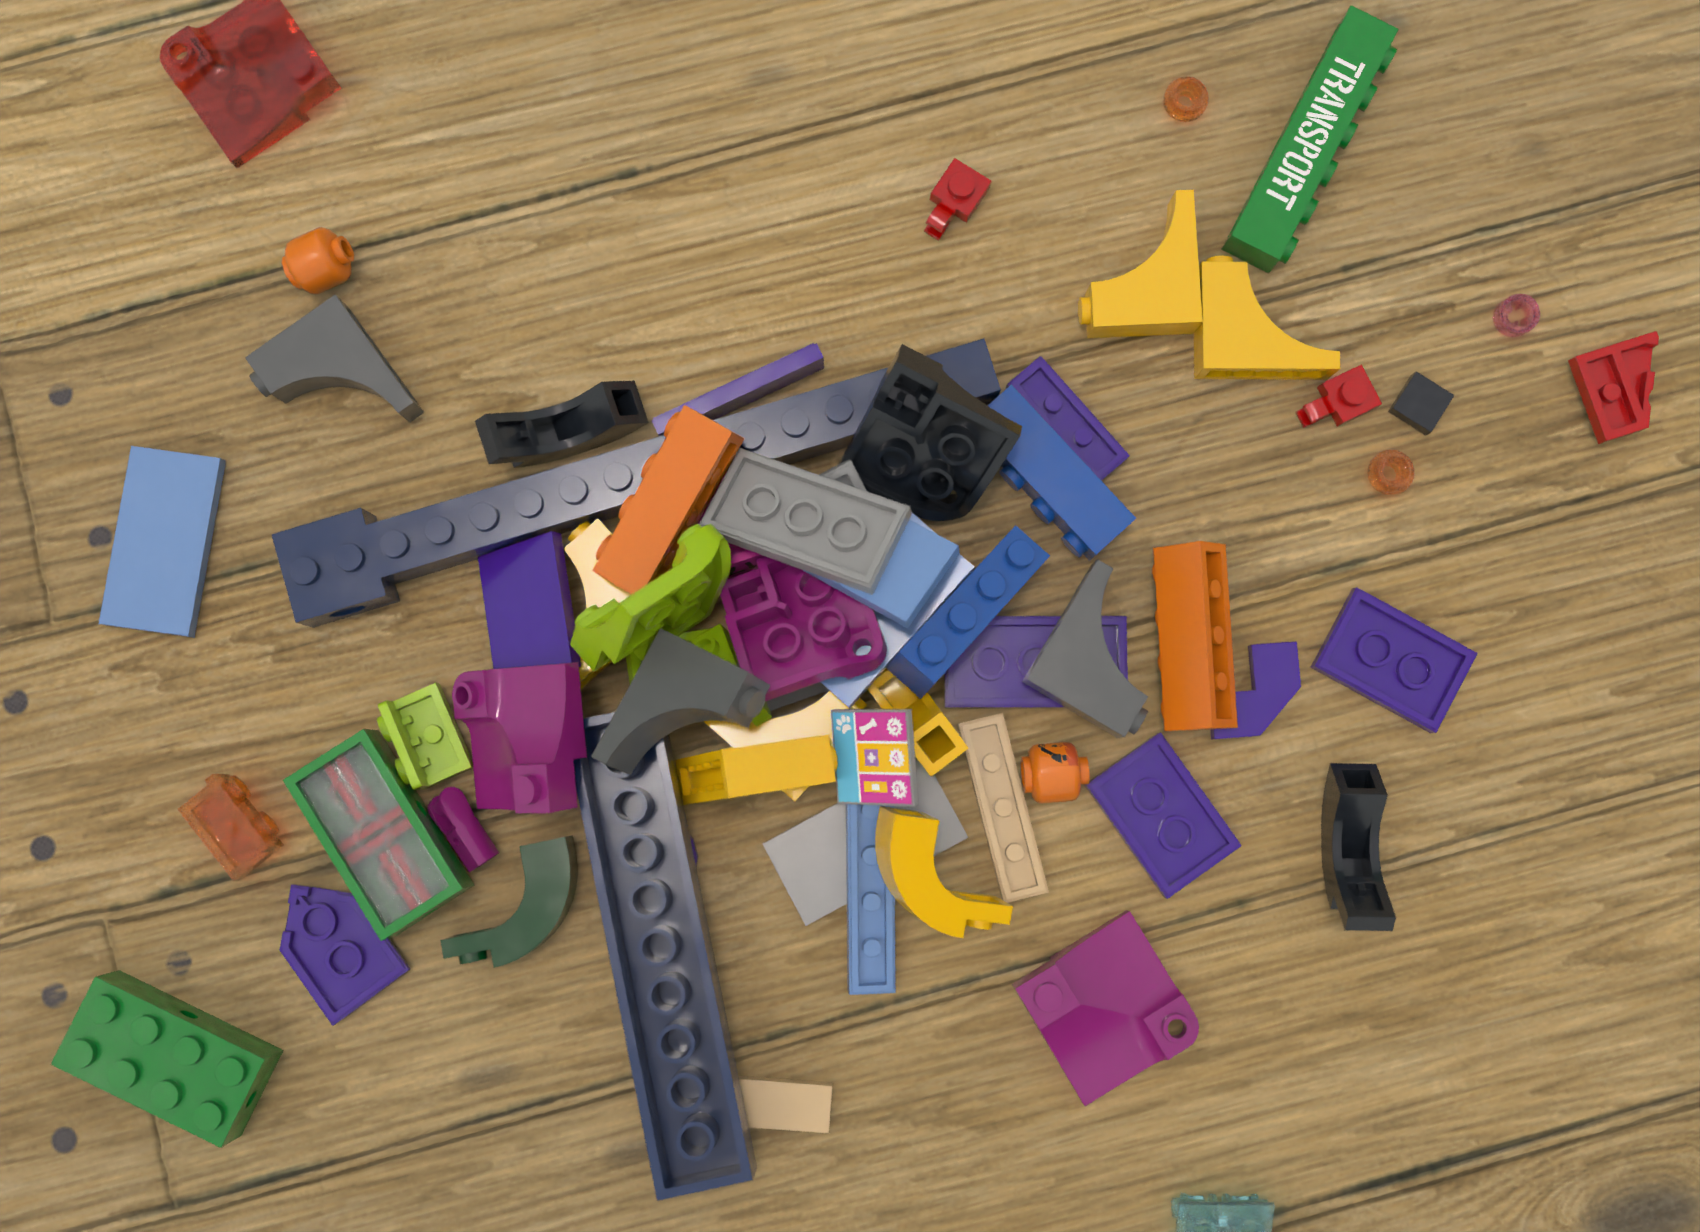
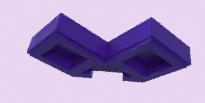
M1297 641L1248 646L1252 690L1235 692L1238 728L1210 730L1211 740L1260 736L1301 688Z

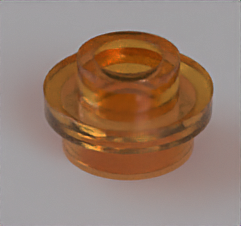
M1181 77L1174 80L1167 87L1163 97L1166 112L1172 118L1181 122H1190L1198 119L1207 108L1209 100L1204 84L1194 77ZM1187 96L1192 101V105L1184 106L1180 104L1178 97Z
M1385 450L1377 454L1370 461L1367 474L1369 482L1375 490L1385 495H1396L1409 488L1413 482L1415 472L1413 463L1407 455L1397 450ZM1385 466H1390L1395 470L1396 478L1394 481L1384 477L1383 469Z

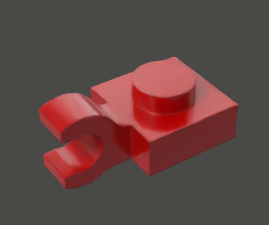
M954 158L930 194L929 200L937 204V206L926 220L928 225L924 232L939 241L955 216L967 223L989 190L992 181Z
M1361 364L1320 384L1317 389L1321 398L1304 405L1302 409L1295 413L1303 428L1330 415L1338 427L1382 405V402Z

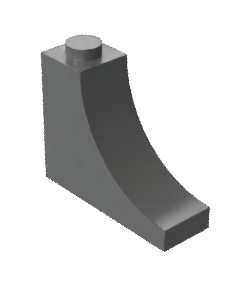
M333 295L245 357L254 370L249 377L258 390L265 397L272 394L285 404L296 397L314 390L329 387H347L364 390L385 399L408 422H412L424 413L350 308L336 295Z
M1097 559L1089 567L1022 682L1112 736L1123 738L1128 732L1134 735L1145 720L1148 710L1144 709L1143 705L1148 696L1139 691L1125 678L1108 651L1102 629L1101 612L1104 591L1114 568Z
M660 628L591 757L607 766L631 775L636 765L653 745L683 726L696 722L717 720L735 723L748 728L753 718L762 710L765 703V695L771 685L748 671Z

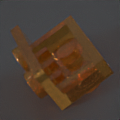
M212 774L205 779L208 785L179 807L178 811L233 881H240L283 847L284 844L276 835L279 833V828L274 820L265 812H258L248 800L251 792L242 780L235 775Z

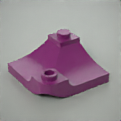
M764 556L756 559L757 569L727 579L720 593L726 612L724 617L740 668L771 685L765 695V702L833 677L851 679L868 673L879 667L886 657V642L873 609L794 566ZM867 645L871 647L868 654L856 655L857 650L861 646Z
M578 662L487 669L461 673L455 680L452 699L455 719L463 721L470 732L477 809L515 810V814L553 813L578 808L573 759L587 757Z
M1128 910L1049 957L1050 961L1012 983V986L1084 1106L1092 1103L1151 1065L1163 1060H1169L1189 1048L1195 1042L1199 1033V1023L1195 1013L1184 995L1170 978L1133 915ZM1174 1019H1180L1183 1023V1029L1178 1035H1170L1168 1032V1025Z

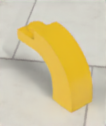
M887 668L868 688V691L882 709H912L915 757L930 777L969 749L928 692L920 699Z
M880 806L875 833L877 863L885 885L903 908L931 928L959 938H964L966 925L985 930L992 929L993 923L1010 925L1013 906L992 895L947 890L942 885L934 865V849L940 820L920 811Z

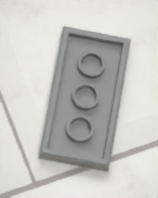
M739 448L705 512L700 526L713 524L730 544L873 595L912 513L910 506Z
M916 760L919 806H894V808L924 812L940 820L934 849V856L967 839L968 836L936 776L930 777L921 763ZM836 803L763 843L805 926L847 904L846 804Z

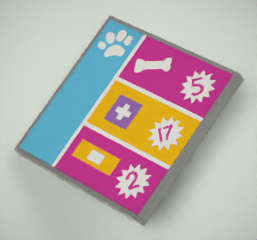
M912 709L831 710L833 747L838 760L837 770L835 771L837 804L919 806Z

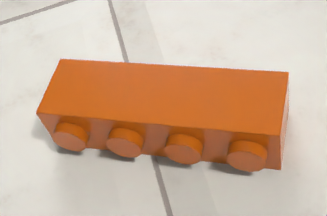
M686 405L683 406L680 412H676L669 419L664 430L666 439L658 453L652 454L644 464L641 472L643 480L635 495H630L624 501L618 514L620 522L612 536H607L596 552V560L598 561L592 571L631 595L673 568L672 563L679 548L678 539L688 528L698 523L745 439Z
M1196 541L1153 548L1154 564L1152 574L1156 585L1157 609L1155 621L1159 633L1160 654L1158 656V667L1161 672L1163 699L1161 701V714L1164 718V730L1195 731L1238 728L1226 544Z

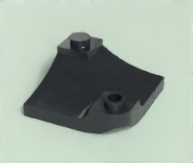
M901 344L838 464L850 459L867 492L910 506L911 512L919 518L931 521H947L964 517L978 502L1021 436L1022 426L991 409L963 389L942 370V364Z

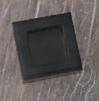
M1416 371L1409 377L1388 412L1424 435H1428L1432 432L1455 395Z

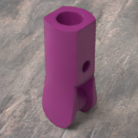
M447 787L440 792L439 796H435L429 801L428 813L446 835V838L469 873L499 854L490 837L474 816L464 793L460 789Z

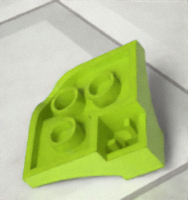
M695 524L680 536L677 541L679 548L673 560V568L620 603L613 598L600 608L597 605H592L576 618V627L570 645L593 672L610 661L616 664L632 652L643 661L660 628L679 637L711 615L731 568V552L728 542L713 524H707L703 527L700 524Z

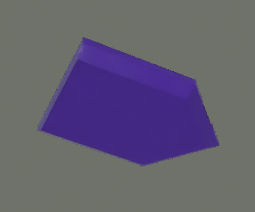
M291 884L288 899L290 906L279 950L331 1025L334 1026L410 970V967L390 939L380 941L352 893Z

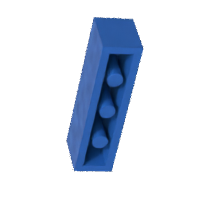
M1012 385L988 405L991 409L1022 426L1021 436L1001 465L1002 469L999 471L1001 476L1014 490L1018 491L1022 488L1033 500L1030 504L1031 508L1046 524L1054 522L1065 534L1061 537V540L1075 556L1080 558L1084 555L1090 561L1136 519Z
M1015 525L904 645L890 662L887 669L921 699L1050 555Z

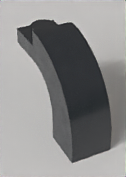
M635 380L600 382L583 394L551 407L526 412L484 414L475 420L488 464L512 463L514 468L544 464L568 458L618 440L649 423Z
M1330 763L1324 788L1321 814L1323 876L1330 909H1338L1344 930L1393 931L1396 921V915L1380 866L1379 832L1388 794L1376 764Z

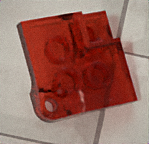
M245 0L203 27L186 26L169 37L163 43L160 50V61L163 68L190 102L227 158L236 168H239L310 120L306 114L308 110L342 89L281 0ZM187 52L184 58L177 59L181 53Z

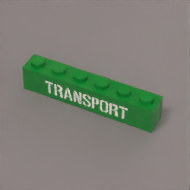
M1350 5L1335 29L1221 250L1266 273H1269L1278 261L1284 264L1287 263L1299 239L1292 236L1299 223L1307 224L1319 201L1312 198L1318 185L1326 187L1338 166V162L1332 160L1337 148L1345 149L1358 127V124L1352 122L1357 109L1364 112L1378 88L1371 84L1377 71L1384 74L1396 54L1397 49L1390 45L1399 30L1398 28Z

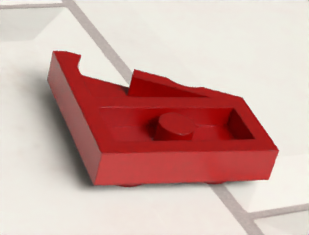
M1657 331L1587 352L1568 360L1598 444L1649 428L1651 413L1649 395L1653 390L1655 372L1650 371L1652 350L1659 342Z

